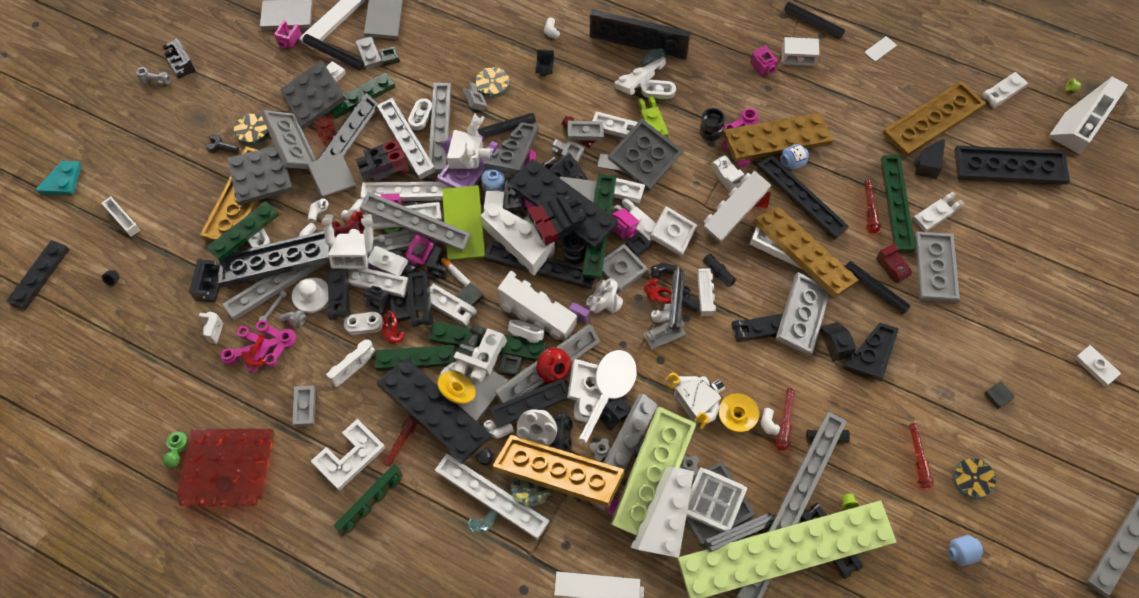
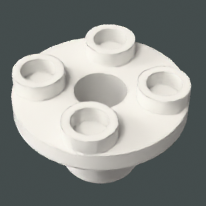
M307 278L300 281L292 292V301L299 311L304 310L305 313H316L326 309L329 306L328 284L319 278Z
M612 278L605 281L601 279L597 283L593 295L586 301L589 309L594 313H598L604 308L611 313L617 312L623 304V299L616 294L618 283Z
M528 410L520 416L517 422V435L520 438L547 446L554 441L557 435V425L552 415L547 411Z

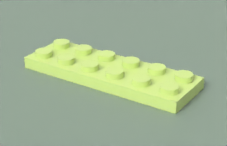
M657 407L610 523L611 525L633 535H638L639 527L646 517L647 509L656 494V488L665 468L680 467L696 423L666 409Z

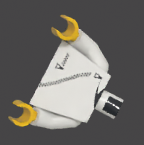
M670 373L665 378V380L671 381L670 389L677 386L674 396L696 425L701 423L700 428L703 429L706 424L716 419L721 400L718 393L725 390V386L720 379L711 384L705 376L700 378L697 376H678L676 373Z

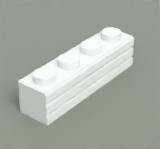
M112 197L102 202L105 209L130 237L140 231L136 223L132 221Z
M698 269L701 316H713V313L716 312V305L713 304L715 294L712 293L714 284L711 282L713 280V273H711L710 269Z

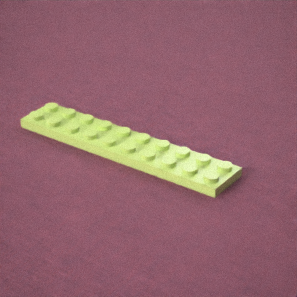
M880 500L731 542L712 552L703 550L678 557L677 560L689 598H706L896 543V539Z

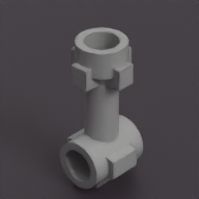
M140 67L136 71L137 77L143 84H148L151 80L158 81L159 85L170 84L171 76L165 72L153 74L149 73L145 67Z

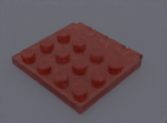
M191 429L176 495L180 500L179 505L196 506L198 500L199 506H217L218 500H220V506H238L239 500H241V506H257L258 500L263 499L274 437L273 429Z

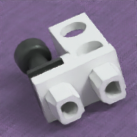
M472 324L470 328L472 335L468 342L461 344L458 352L454 355L456 359L454 371L465 375L468 367L473 368L471 378L482 382L486 374H491L501 348L505 346L507 339L502 333L488 328L486 331L485 328ZM479 337H483L480 346H476Z

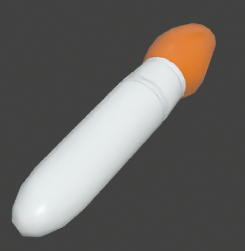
M441 258L443 267L448 269L466 287L470 281L449 260Z

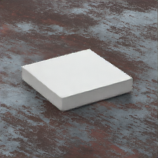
M666 206L649 238L677 255L682 256L697 225Z

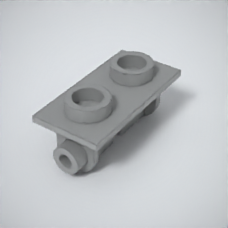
M681 319L680 329L676 331L669 329L668 322L643 333L651 350L685 336L683 320Z

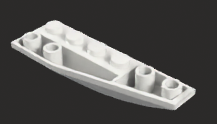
M1114 77L1109 78L1066 111L1049 135V138L1081 155L1128 84Z

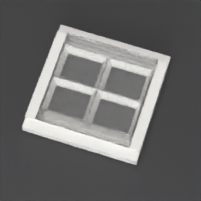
M700 467L691 488L686 516L721 532H725L732 528L747 487Z

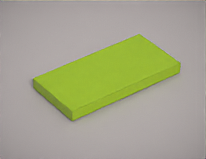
M479 185L442 189L445 223L471 233L464 252L447 246L448 260L484 258L485 247Z

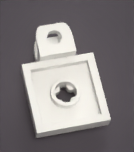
M575 359L572 363L567 398L576 400L573 413L574 419L587 423L602 395L596 385V371L599 365ZM589 379L594 384L591 388L586 385Z

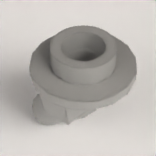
M298 310L279 316V320L281 322L289 320V323L297 328L306 321L305 311Z

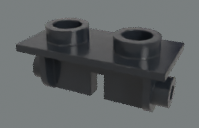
M561 411V415L556 414L553 418L557 425L558 436L551 443V447L570 453V449H572L571 430L573 429V421L571 417Z

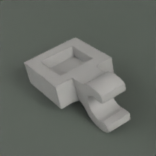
M469 82V89L463 88V93L468 100L469 106L473 109L484 111L488 106L482 93H478L476 84Z
M555 140L552 144V152L561 154V158L570 152L577 164L585 150V147L571 141L564 144L559 140Z

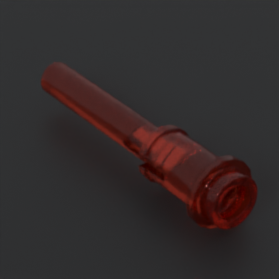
M866 179L864 181L868 209L866 211V229L869 233H877L880 231L881 224L878 220V210L875 209L871 179Z
M792 388L787 389L782 423L779 424L780 430L777 439L774 441L776 448L779 450H788V447L791 446L789 441L792 429L790 419L795 390Z
M409 415L404 424H402L403 430L383 462L388 467H391L410 432H414L418 424Z
M910 423L909 427L917 458L915 463L919 477L917 483L923 489L931 488L934 486L935 480L931 477L929 461L925 460L918 424Z

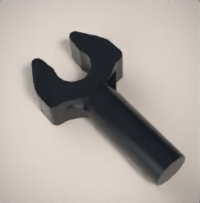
M220 135L209 136L210 141L214 142V144L205 143L206 148L211 153H215L219 149L238 153L239 151L238 146L223 143Z

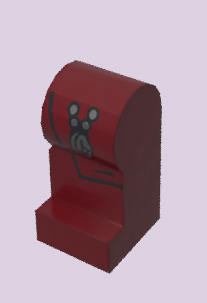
M894 243L880 250L876 260L895 283H898L910 277L912 271L898 253L899 248Z

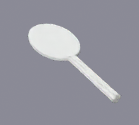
M617 350L610 352L602 359L597 368L596 385L602 395L579 438L581 443L587 442L608 399H618L624 396L635 382L636 364L632 356L625 351Z

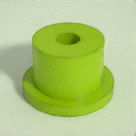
M1071 78L1066 84L1065 90L1077 92L1081 83L1077 82L1075 78Z
M854 494L842 496V509L848 510L859 506Z

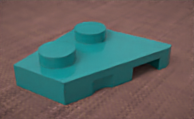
M61 161L36 188V191L39 194L73 195L82 164L79 161Z

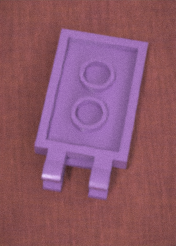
M494 141L487 148L492 150L491 158L492 154L499 150L497 149L499 144ZM480 158L479 166L476 169H450L447 164L438 175L437 181L451 188L477 186L481 181L482 174L488 170L484 169V163L487 159Z

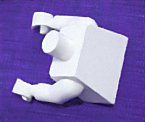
M474 114L467 128V133L454 130L447 155L448 167L450 169H476L479 166L480 158L491 159L492 150L483 148L482 138L479 137L477 130L480 124L483 123L484 116L478 118Z
M370 214L363 215L364 219H361L363 226H365L364 234H360L356 229H351L349 234H339L337 237L334 236V229L332 228L333 215H325L321 223L325 225V242L331 248L328 254L331 268L368 269V252L372 250L374 240L373 228H371L373 222Z

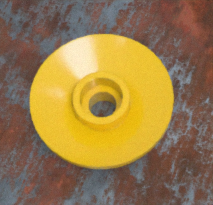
M449 371L441 374L438 379V388L448 400L458 404H467L474 399L476 394L475 387L466 376Z
M739 393L731 394L720 403L719 418L722 424L729 430L746 432L756 425L759 419V409L755 401L749 396ZM739 413L741 417L737 418L734 414Z

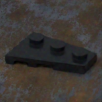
M880 322L864 343L854 352V355L844 364L843 369L882 381L899 328Z

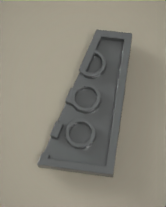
M521 122L510 134V138L502 143V147L492 154V158L486 160L484 169L517 175L522 170L538 133V125Z

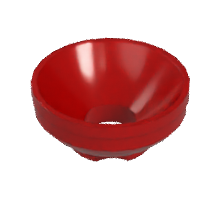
M560 348L546 349L537 360V374L547 383H553L562 378L565 380L571 371L569 355ZM562 363V371L556 374L554 372L555 365Z

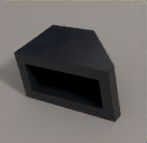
M944 139L926 147L921 151L919 157H915L913 167H916L915 175L938 178L943 166Z
M839 322L820 326L821 335L832 361L851 358L857 347L850 331Z

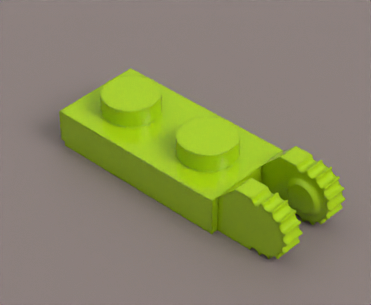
M650 96L648 98L651 107L649 109H646L643 99H638L642 119L668 138V130L658 106L656 107L654 97Z

